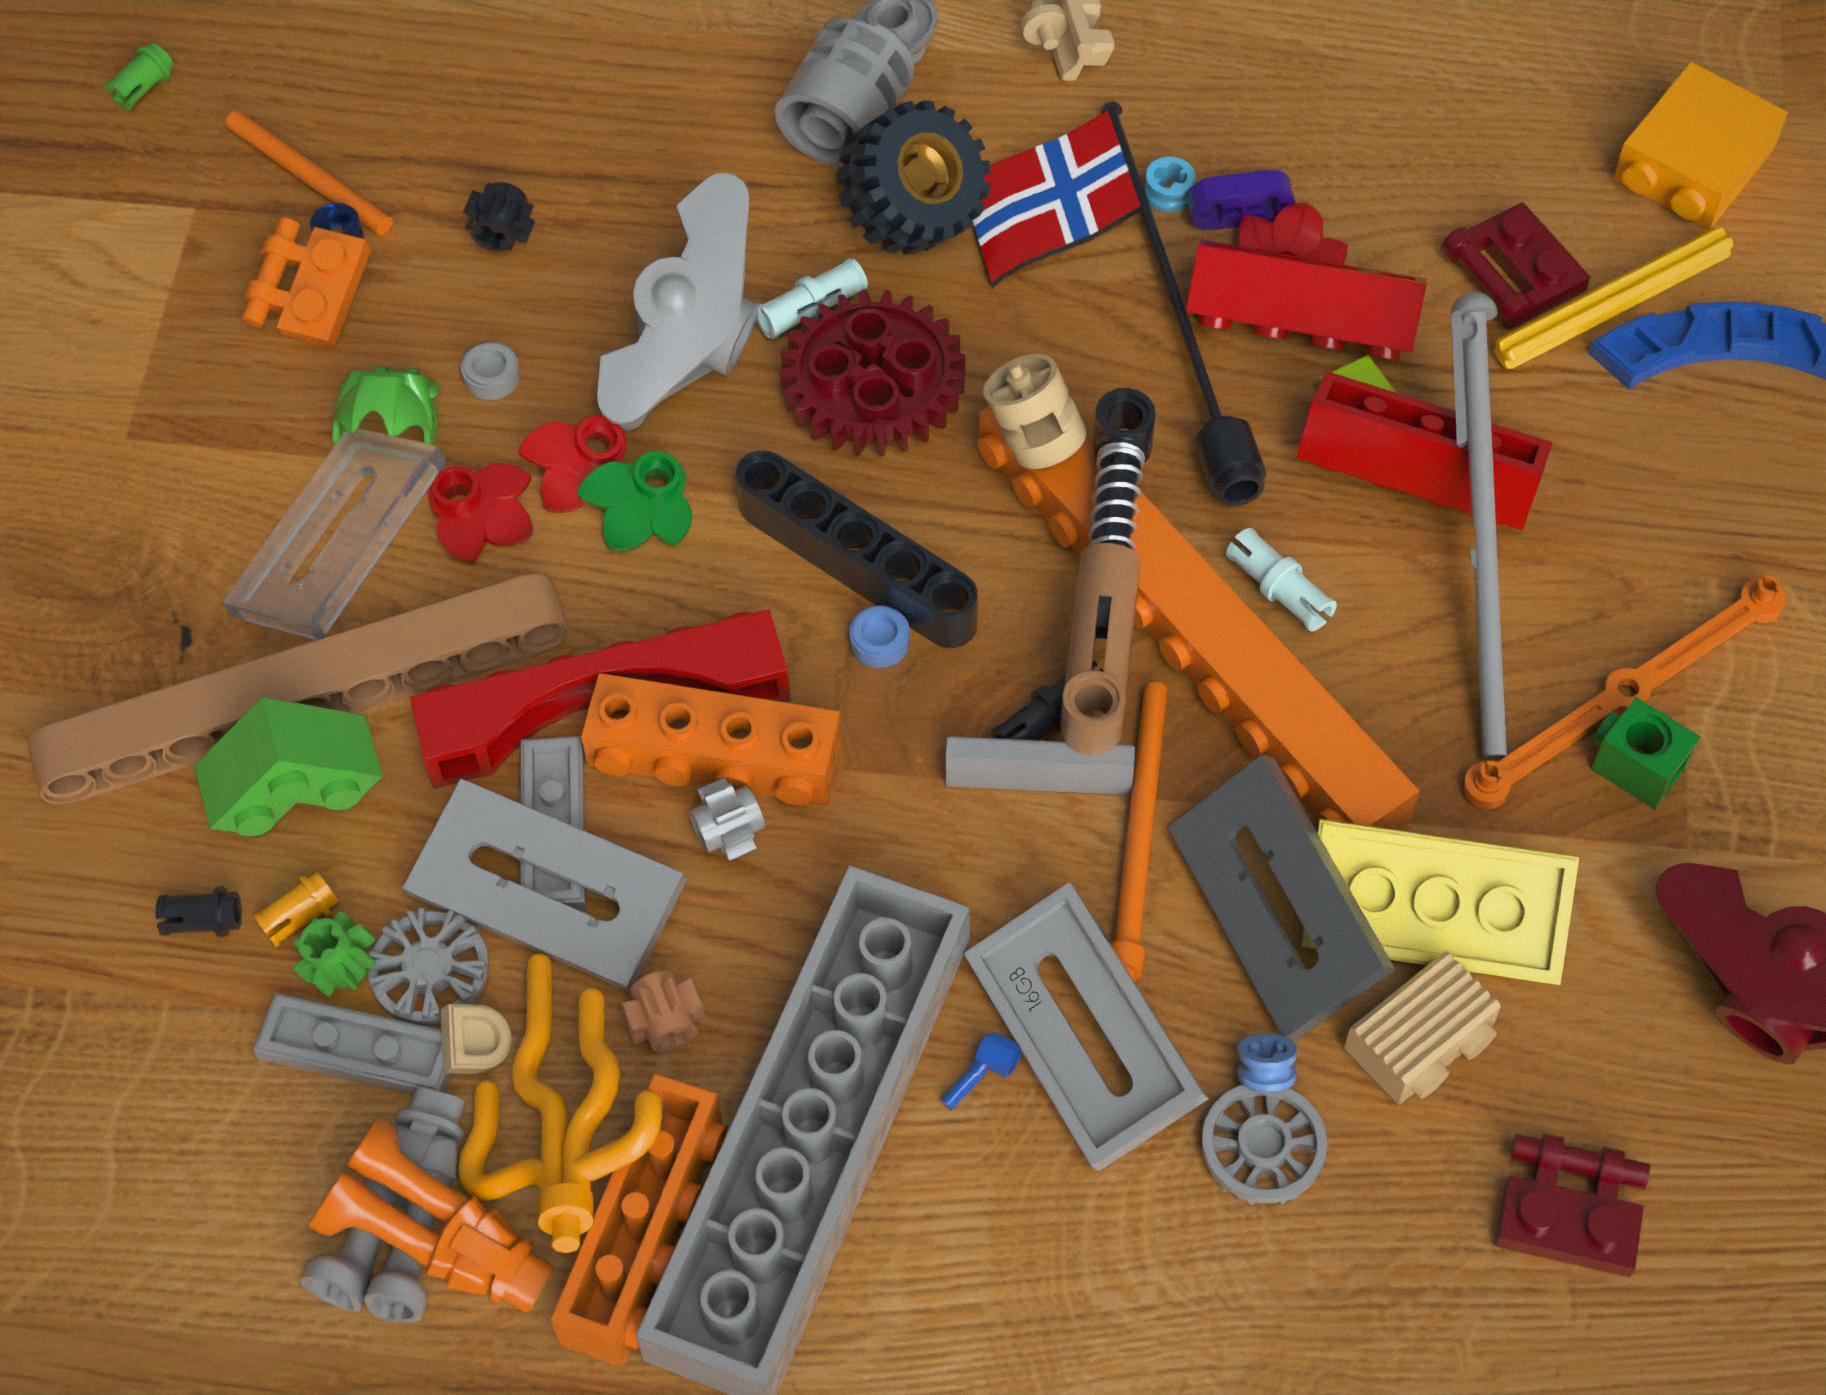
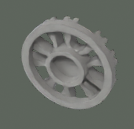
M420 908L418 912H407V917L398 922L396 919L392 920L390 926H385L382 929L383 934L376 942L373 950L369 951L368 954L376 962L374 968L368 969V978L376 1000L391 1016L417 1025L441 1023V1012L435 1000V994L445 990L447 987L451 988L459 998L452 1004L473 1005L480 997L488 980L489 956L481 935L463 916L456 915L448 910V913L438 911L425 912L424 908ZM427 925L443 926L437 936L427 937L425 935ZM415 929L420 940L410 945L405 933ZM457 931L461 932L462 934L449 947L445 945ZM393 942L405 948L404 952L398 956L385 955ZM475 947L478 961L459 962L454 960L460 952ZM398 968L402 969V971L393 972L380 976V971L383 970H391ZM455 972L474 978L473 983L469 985L454 978ZM408 984L409 989L397 1004L386 995V992L395 986ZM418 993L425 995L423 1011H414Z
M1244 1085L1237 1086L1223 1094L1214 1103L1207 1114L1203 1126L1201 1139L1202 1155L1209 1171L1213 1175L1212 1179L1215 1183H1219L1223 1191L1228 1190L1237 1196V1200L1241 1202L1245 1200L1250 1205H1254L1255 1202H1280V1205L1288 1200L1296 1199L1298 1195L1311 1187L1319 1176L1325 1162L1327 1135L1323 1121L1313 1105L1305 1097L1290 1088L1276 1092H1263L1252 1090ZM1254 1096H1265L1266 1114L1256 1115ZM1280 1100L1291 1104L1300 1111L1290 1122L1284 1123L1281 1119L1274 1116ZM1235 1102H1238L1248 1117L1243 1124L1235 1123L1223 1113ZM1311 1126L1313 1134L1292 1139V1132ZM1216 1129L1236 1135L1238 1139L1233 1140L1214 1136L1213 1130ZM1296 1149L1314 1151L1315 1157L1310 1168L1295 1161L1290 1152ZM1223 1151L1234 1152L1237 1154L1238 1160L1223 1168L1216 1153ZM1245 1164L1253 1171L1243 1184L1237 1181L1235 1177ZM1283 1164L1297 1179L1296 1182L1291 1184L1279 1169ZM1261 1174H1269L1275 1180L1277 1189L1256 1188L1257 1178Z

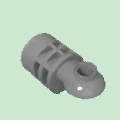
M871 0L861 8L854 19H840L839 15L830 18L824 24L775 106L776 123L784 137L799 151L815 161L832 167H845L839 161L842 149L850 145L848 139L876 117L890 108H895L914 77V64L919 62L924 56L926 44L931 40L935 31L938 18L935 5L930 0Z

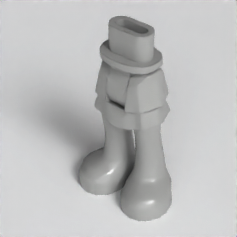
M417 1088L409 1109L399 1110L395 1120L399 1148L416 1165L449 1187L456 1181L457 1147L464 1136V1132L458 1123L466 1103L461 1098L427 1088ZM363 1177L366 1182L365 1186L375 1195L394 1207L397 1205L405 1208L404 1214L421 1225L432 1229L436 1217L397 1192ZM351 1228L348 1238L337 1256L315 1255L305 1266L300 1278V1285L307 1292L331 1305L350 1312L359 1313L362 1311L365 1303L368 1310L374 1316L390 1322L413 1323L421 1321L428 1300V1292L419 1283L421 1265L394 1246L383 1270L371 1281L372 1271L382 1240L357 1228Z

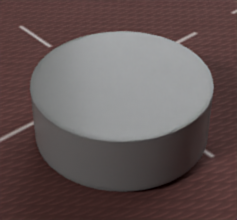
M488 342L477 345L466 353L461 363V371L467 390L473 396L483 400H497L506 397L516 389L520 382L521 373L517 356L511 348L501 343Z

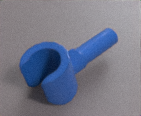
M999 1033L987 1035L980 1043L974 1062L968 1067L969 1070L940 1098V1101L949 1110H952L983 1080L988 1070L1008 1079L1021 1059L1020 1045Z

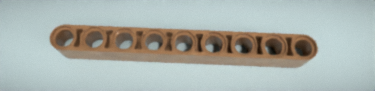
M533 573L523 575L46 725L36 730L28 739V747L40 796L45 802L51 804L74 803L197 764L261 697L357 713L429 690L439 685L451 683L548 652L564 643L570 632L554 584L550 577L544 574Z

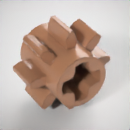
M669 970L653 972L637 980L630 988L633 1000L621 1005L633 1042L638 1044L648 1039L651 1048L657 1052L671 1051L689 1043L698 1033L695 1021L705 1019L706 1017L702 1008L704 1005L694 979L690 978L679 984L676 974Z

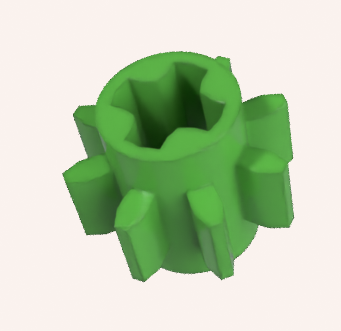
M339 911L334 920L329 918L317 919L314 917L311 919V924L302 932L300 939L293 942V945L304 958L293 969L307 983L313 982V985L325 996L330 997L335 987L356 990L358 983L368 973V969L374 968L376 962L365 950L372 945L375 938L362 924L356 925L343 911Z

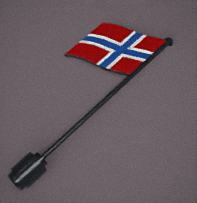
M1109 101L1103 105L1100 115L1062 137L990 165L991 173L984 176V181L991 184L990 194L981 200L985 208L978 218L972 220V224L991 287L993 288L1000 281L1023 267L1090 241L1140 212L1211 418L1196 435L1194 442L1209 489L1225 505L1237 506L1246 504L1256 499L1263 492V481L1266 476L1265 466L1250 424L1244 419L1222 416L1119 118L1122 113V107L1115 101Z

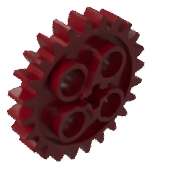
M862 290L859 303L851 304L849 299L841 294L838 295L839 309L833 311L828 306L820 303L817 305L818 321L806 316L800 318L801 333L789 332L787 335L789 350H783L780 354L782 370H779L781 390L784 391L786 409L795 410V421L798 427L807 424L811 425V437L813 440L816 441L830 433L832 450L837 451L846 440L853 442L855 456L861 455L866 444H874L878 455L884 456L887 442L893 441L905 452L908 451V436L913 434L919 440L926 443L929 441V424L944 429L947 426L946 411H958L959 394L965 393L966 357L964 353H960L959 335H949V320L945 318L933 322V306L927 305L918 312L913 311V296L908 295L897 305L892 304V296L889 290H885L879 302H872L867 290Z

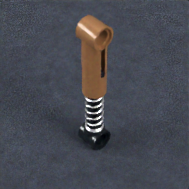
M1117 388L1107 392L1098 401L1095 411L1093 445L1099 472L1094 480L1097 490L1094 492L1092 499L1096 507L1092 509L1090 515L1093 523L1088 532L1091 543L1082 550L1079 556L1061 710V733L1063 739L1074 751L1088 756L1102 755L1111 751L1120 742L1124 726L1140 571V559L1134 552L1136 545L1131 540V535L1136 533L1138 529L1137 525L1133 522V517L1137 516L1140 511L1134 502L1142 494L1136 483L1142 480L1143 473L1140 470L1152 452L1156 416L1155 407L1150 398L1141 391L1131 388ZM1095 638L1107 639L1103 672L1092 670ZM1095 709L1103 712L1104 715L1090 717L1081 712Z

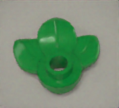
M651 451L645 453L632 464L607 462L590 473L581 483L577 492L578 498L582 501L606 510L603 519V537L607 548L611 551L634 550L645 544L653 534L662 542L671 546H677L687 535L691 527L692 509L683 496L686 485L685 471L682 465L666 452ZM651 478H661L667 484L663 487H652L647 485L646 482Z

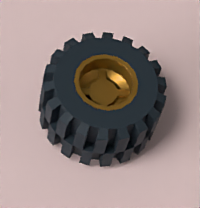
M922 100L914 105L913 101L904 102L876 117L848 139L850 145L842 149L839 161L845 167L836 172V184L844 185L845 192L838 195L841 207L849 205L853 215L847 218L853 228L861 225L866 230L863 238L869 243L874 244L882 240V250L895 253L903 249L904 255L916 254L922 250L927 251L964 232L973 225L971 221L978 218L983 212L985 206L981 203V200L989 196L991 184L984 181V176L991 173L990 162L982 161L980 152L985 149L981 138L975 141L972 139L969 132L973 127L966 119L960 122L955 121L954 110L943 106L935 111V104L932 101Z

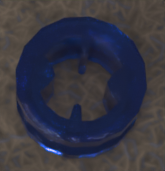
M344 203L327 204L316 210L311 217V231H313L314 227L330 231L333 228L341 227L342 234L364 239L358 213L352 206Z

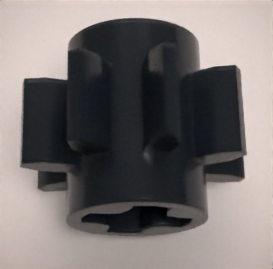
M507 182L487 183L483 193L472 190L463 210L469 216L465 228L470 230L474 241L485 249L496 252L512 250L516 240L524 243L527 242L535 224V221L530 218L534 206L528 203L525 193L513 184Z

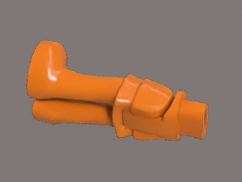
M377 1116L350 1157L345 1168L397 1192L444 1223L437 1234L375 1195L362 1182L343 1171L322 1201L308 1227L327 1236H332L349 1227L368 1232L391 1244L426 1269L425 1275L445 1279L447 1288L481 1296L487 1295L491 1289L488 1301L497 1305L500 1299H503L522 1312L527 1313L555 1266L530 1252L534 1242L528 1239L520 1241V1236L496 1208L486 1210L475 1195L470 1198L435 1179L416 1165L399 1148L397 1129L387 1120Z

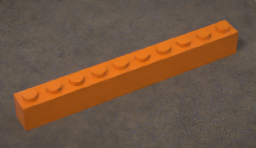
M988 406L980 411L977 446L985 462L993 469L1000 468L1012 481L1014 491L1021 502L1028 508L1035 507L1048 521L1050 531L1057 542L1065 548L1071 546L1080 556L1082 550L1091 543L1088 532L1093 523L1090 515L1092 509L1096 507L1092 497L1097 490L1094 480L1099 470L1094 453V440L1086 434L1081 447L1069 458L1058 464L1040 469L1025 468L1016 462L1004 438L1002 427L997 423L990 407ZM1142 493L1134 502L1140 511L1137 516L1133 517V522L1137 525L1138 529L1136 533L1131 535V540L1136 545L1134 552L1140 559L1134 626L1138 629L1145 628L1159 644L1160 652L1170 667L1176 671L1183 670L1196 684L1198 694L1207 708L1216 714L1221 712L1234 726L1240 743L1249 754L1254 757L1263 754L1275 758L1298 800H1301L1315 816L1317 826L1319 818L1398 830L1411 821L1420 790Z

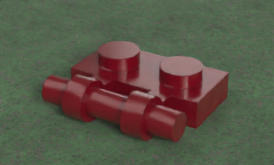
M1543 1133L1542 1138L1539 1139L1515 1134L1510 1159L1536 1165L1534 1179L1530 1180L1509 1175L1504 1188L1495 1247L1630 1278L1636 1269L1644 1205L1618 1200V1189L1620 1184L1645 1190L1649 1179L1650 1164L1625 1158V1152L1618 1149L1603 1147L1601 1152L1565 1145L1564 1137ZM1563 1171L1595 1179L1594 1193L1591 1194L1556 1186L1558 1172Z

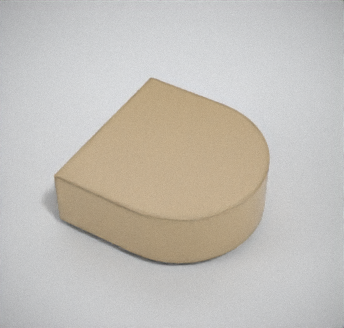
M448 1004L440 1009L443 1073L479 1074L490 1070L505 1059L511 1047V1031L507 1021L498 1011L485 1005Z

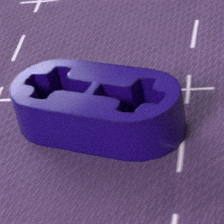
M1263 170L1205 178L1196 182L1187 193L1193 224L1204 230L1239 227L1241 220L1246 215H1253L1274 222L1275 217L1282 209L1295 203L1289 177L1284 172L1278 170Z

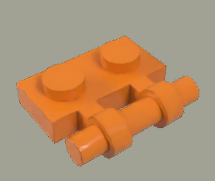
M281 217L274 234L266 236L261 249V253L265 258L257 279L250 280L243 296L247 301V305L241 320L250 326L262 328L269 310L281 313L276 328L282 336L335 349L372 248L365 239L314 227L307 247L295 244L301 225L292 219ZM286 265L298 268L290 292L278 289Z

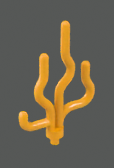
M537 953L533 954L527 962L526 1029L513 1060L511 1075L515 1093L525 1104L538 1109L541 1113V1159L533 1157L517 1161L493 1173L485 1174L486 1160L497 1138L500 1121L499 1087L495 1082L486 1080L476 1085L474 1090L473 1123L460 1153L458 1175L460 1186L470 1197L475 1195L478 1200L485 1202L503 1198L527 1186H538L541 1192L538 1196L539 1227L544 1232L552 1235V1247L554 1250L569 1253L576 1251L580 1247V1234L588 1231L594 1223L591 1182L633 1163L650 1149L660 1132L662 1102L656 1091L650 1089L641 1091L636 1096L634 1102L635 1117L631 1129L621 1138L590 1152L592 1137L601 1121L609 1112L618 1094L621 1077L618 1058L605 1041L604 996L598 989L587 988L580 993L578 999L581 1057L592 1069L594 1076L587 1096L575 1111L568 1125L565 1099L552 1086L541 1082L538 1078L539 1066L549 1046L552 1032V962L547 955Z

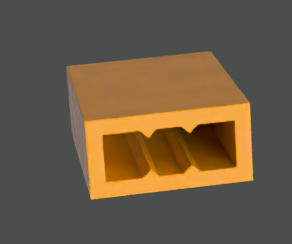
M1691 62L1624 142L1613 180L1625 185L1631 191L1668 208L1681 218L1690 220L1710 230L1775 149L1788 111Z

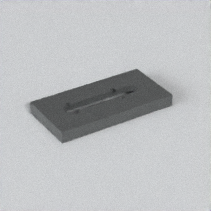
M1261 754L1168 827L1282 1036L1297 1041L1395 970L1394 965L1275 758ZM1245 826L1250 829L1263 854L1268 856L1270 867L1311 940H1314L1318 946L1316 948L1319 954L1318 962L1312 969L1308 970L1304 967L1236 844V835Z

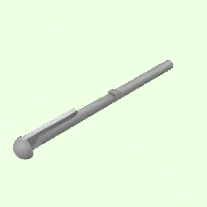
M1469 292L1460 296L1451 309L1457 445L1460 448L1468 445L1471 513L1476 531V549H1469V559L1474 566L1482 757L1485 759H1501L1507 756L1486 327V321L1495 318L1498 312L1494 301L1489 296L1480 292Z

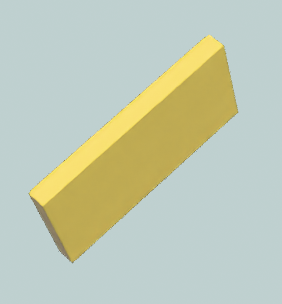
M1319 818L1317 833L1390 960L1429 965L1446 951L1451 953L1454 960L1460 962L1463 969L1469 972L1556 985L1561 984L1579 863L1577 855ZM1304 927L1302 947L1316 949L1318 947L1316 942L1311 940Z

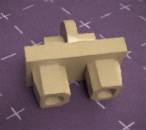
M1035 0L1032 2L1031 10L1024 15L1020 25L1024 38L1031 44L1043 45L1045 49L1052 51L1061 80L1076 81L1084 65H1106L1115 45L1110 30L1090 29V27L1094 28L1100 16V0Z

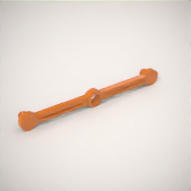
M1764 575L1761 578L1749 580L1743 586L1737 602L1637 669L1620 668L1613 671L1607 677L1601 693L1498 762L1486 761L1472 765L1467 770L1462 785L1463 794L1472 805L1481 809H1494L1501 806L1507 800L1512 784L1600 726L1610 712L1614 711L1622 715L1635 697L1647 703L1653 689L1751 623H1769L1776 620L1782 614L1787 601L1786 593L1779 580L1771 575ZM1622 685L1630 686L1635 690L1636 695L1624 696L1619 692L1618 687Z

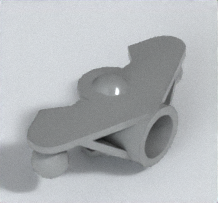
M718 173L708 177L676 205V210L688 242L680 257L661 258L646 266L638 276L633 291L640 335L638 342L600 356L597 391L598 407L604 418L613 424L619 425L623 431L638 428L646 419L647 414L661 401L712 370L725 376L729 375L750 337L759 311L758 302L744 297L750 201L748 188L745 183L733 174Z

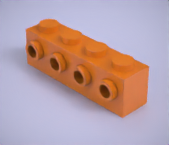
M602 673L598 674L581 734L587 765L595 767L607 775L626 776L632 773L656 777L659 781L672 786H685L689 783L709 785L725 778L728 784H732L734 790L747 785L752 793L774 796L787 804L805 806L810 803L828 805L843 742L840 711Z
M655 1073L648 1089L656 1091L661 1098L662 1122L660 1132L654 1144L642 1157L631 1164L613 1171L595 1213L594 1223L587 1232L550 1320L560 1347L621 1368L625 1367L632 1348L640 1350L636 1338L638 1329L676 1248L674 1243L682 1223L687 1224L703 1186L699 1185V1181L707 1162L714 1164L728 1133V1126L723 1125L717 1093Z

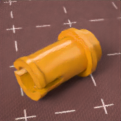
M318 872L309 878H306L304 874L298 877L299 885L261 911L252 914L275 948L309 924L314 917L317 918L323 914L325 918H329L332 915L329 909L339 903L330 887Z

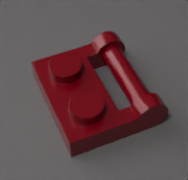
M1524 202L1470 229L1466 227L1457 228L1444 239L1441 245L1442 252L1452 263L1460 262L1499 307L1497 311L1498 316L1509 328L1518 327L1587 291L1591 278ZM1485 250L1521 292L1516 293L1481 251Z

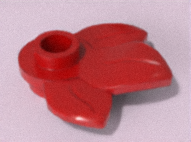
M1301 202L1286 206L1277 214L1274 222L1257 216L1246 215L1241 220L1238 229V246L1339 264H1344L1348 252L1347 243L1333 238H1323L1324 224L1322 216L1309 203Z
M595 415L580 420L576 425L558 421L543 424L523 440L518 453L525 460L546 469L542 476L540 490L541 501L545 510L553 513H565L580 508L586 503L578 498L577 492L581 483L590 473L607 462H623L622 460L627 449V439L619 425L611 423L602 415ZM600 440L606 445L607 450L603 453L594 452L588 448L587 442Z
M493 463L476 472L463 466H451L441 470L432 481L428 491V500L431 510L439 518L437 536L442 546L459 560L474 562L481 554L486 542L494 546H513L529 539L533 534L532 522L528 512L516 498L529 486L532 479L531 475L519 467L505 463ZM458 495L465 496L458 500H451L452 498Z

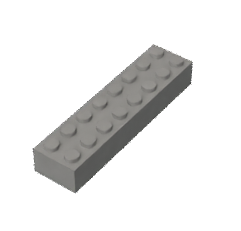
M849 865L638 1329L636 1338L645 1362L729 1395H777L962 961L964 952L970 942V907Z

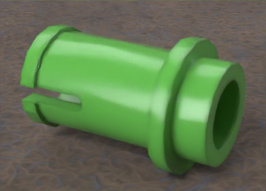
M150 43L146 47L138 46L134 51L135 58L104 85L106 92L116 91L110 97L125 110H131L135 103L158 81L166 82L171 77L170 70L174 67V63L170 56L155 43Z

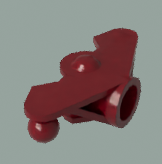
M1679 863L1664 871L1656 883L1657 900L1669 922L1681 932L1724 996L1717 1005L1715 1012L1721 1023L1743 1043L1760 1054L1780 1063L1794 1064L1803 1051L1825 1049L1826 913L1807 906L1783 908L1765 917L1746 906L1738 870L1695 863Z

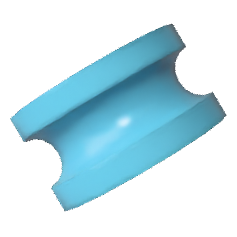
M1168 156L1159 158L1149 165L1145 178V193L1151 207L1162 212L1171 213L1180 211L1189 205L1187 193L1194 185L1195 172L1187 161L1178 157ZM1169 181L1177 182L1172 184L1171 188L1163 187L1166 186Z

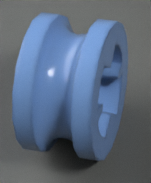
M1256 1034L1240 1041L1238 1057L1241 1062L1237 1067V1076L1244 1086L1257 1091L1276 1092L1287 1089L1295 1083L1297 1071L1293 1063L1297 1059V1047L1292 1040L1276 1034Z

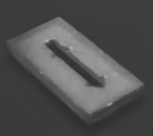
M358 429L354 434H350L346 430L221 602L230 615L237 619L310 639H323L447 462L438 446L364 429ZM369 474H375L360 496L362 502L354 504L309 567L310 575L308 578L302 577L297 583L288 585L290 579L360 481Z

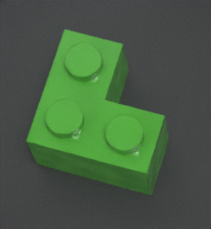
M261 697L194 766L209 828L238 832L243 836H263L296 803L324 806L330 810H349L383 777L365 715Z

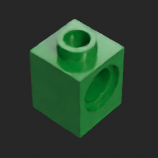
M1635 697L1621 716L1614 711L1610 712L1597 730L1592 742L1600 748L1591 770L1651 808L1656 809L1688 767L1701 736ZM1630 746L1642 747L1650 754H1641Z

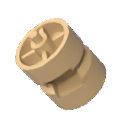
M1029 354L1015 358L999 367L986 381L983 389L984 397L997 423L1002 427L1004 438L1019 465L1029 469L1050 467L1069 458L1081 447L1086 438L1087 430L1073 399L1068 396V388L1053 358L1044 354Z

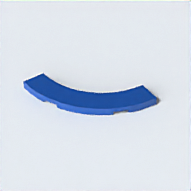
M1750 302L1696 303L1687 305L1684 311L1667 313L1660 316L1651 313L1615 327L1592 341L1588 354L1628 390L1645 379L1669 369L1697 362L1726 359L1774 363L1798 369L1826 380V324L1821 322L1823 317L1782 306Z

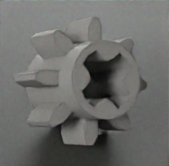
M722 778L697 789L701 798L700 805L688 810L694 831L705 852L710 853L720 848L721 853L726 854L730 861L757 849L752 838L755 837V832L765 828V822L750 788L745 785L734 790L732 784H728L726 779Z

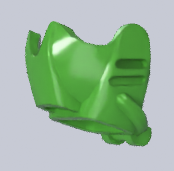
M376 366L375 371H350L348 377L338 388L340 395L337 400L332 427V442L334 445L343 446L346 431L350 434L356 433L360 423L369 411H376L383 418L389 435L398 436L412 426H420L424 432L425 450L434 451L436 449L438 413L435 397L440 387L435 380L428 378L427 374H421L420 368L408 367L407 371L389 370L388 366Z

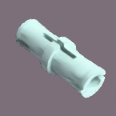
M848 258L842 264L815 278L804 276L794 283L792 290L763 305L760 304L756 321L766 337L775 339L779 334L800 324L802 316L818 321V304L823 303L831 308L838 304V295L843 294L850 298L857 293H861L862 290H867L868 282L866 275L856 260Z
M1253 528L1244 529L1235 536L1251 553L1243 547L1240 549L1231 542L1226 550V556L1260 584L1261 594L1270 601L1275 602L1278 600L1304 623V626L1309 631H1316L1327 623L1322 616L1311 608V605L1319 612L1323 610L1328 616L1332 617L1337 608V603L1302 575L1303 567L1291 557L1283 558Z

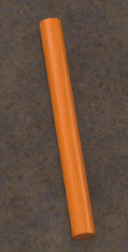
M235 109L228 114L225 120V125L228 129L379 236L385 235L391 229L393 219L381 209L240 110Z

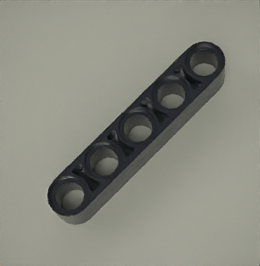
M759 450L747 454L740 460L736 466L735 478L739 509L746 521L874 605L896 609L906 618L911 629L934 644L944 648H956L967 644L973 639L977 632L978 590L970 577L780 455L771 451ZM760 488H770L767 490H756ZM806 517H816L813 520H803ZM854 546H855V547H863L864 549H860V550H849L848 548H851V547H854ZM898 577H910V578H912V579L907 580V581H897V580H895V578H898ZM947 607H956L961 610L955 612H945L941 609Z

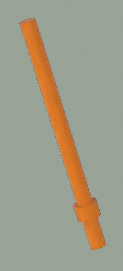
M1150 682L1144 686L1115 941L1111 943L1135 982L1142 978L1146 950L1140 945L1168 697V687L1159 682Z

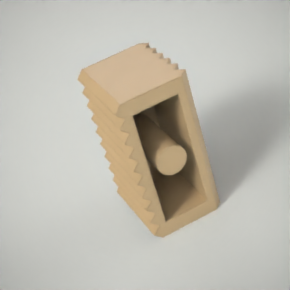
M1445 951L1351 1026L1344 1049L1398 1105L1402 1104L1414 1093L1420 1099H1423L1444 1082L1449 1075V1070L1446 1066L1450 1065L1455 1058L1463 1054L1468 1060H1471L1493 1041L1497 1035L1493 1026L1501 1006L1497 999L1491 997L1488 990L1481 987L1478 980L1472 978L1469 971L1463 969L1460 962L1454 960L1451 953Z

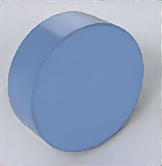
M887 606L869 607L859 612L851 622L849 629L851 651L856 659L864 665L873 668L890 667L900 662L907 654L910 646L909 625L906 618L896 609Z

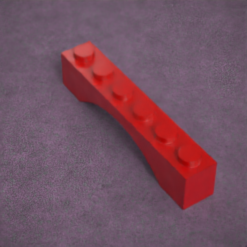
M770 609L756 613L739 612L727 617L723 621L698 627L682 626L670 630L665 635L637 642L620 641L604 650L579 656H558L546 664L518 671L500 670L492 673L485 679L456 686L451 684L439 685L431 688L426 693L411 696L410 700L422 755L433 789L458 783L460 778L467 781L494 774L508 757L521 746V740L530 739L539 731L573 713L588 709L599 673L779 702L791 701L788 670Z

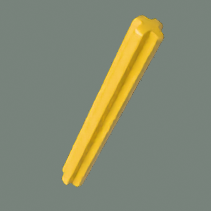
M1712 228L1497 338L1495 348L1493 349L1494 356L1500 361L1503 368L1513 369L1723 261L1731 255V249L1734 246L1733 240L1730 236H1727L1723 228Z

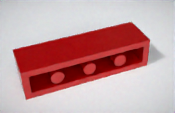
M1202 240L1197 247L1186 312L1198 314L1197 323L1208 327L1231 329L1232 321L1254 324L1253 333L1264 337L1287 339L1288 331L1310 334L1309 343L1316 346L1343 349L1344 341L1366 344V353L1369 355L1387 359H1400L1401 351L1413 353L1427 279Z
M1325 371L1312 400L1296 458L1314 463L1324 470L1339 471L1370 481L1380 488L1395 489L1426 499L1436 506L1451 507L1472 514L1468 445L1462 448L1457 445L1455 411ZM1491 423L1496 525H1507L1523 531L1553 442Z

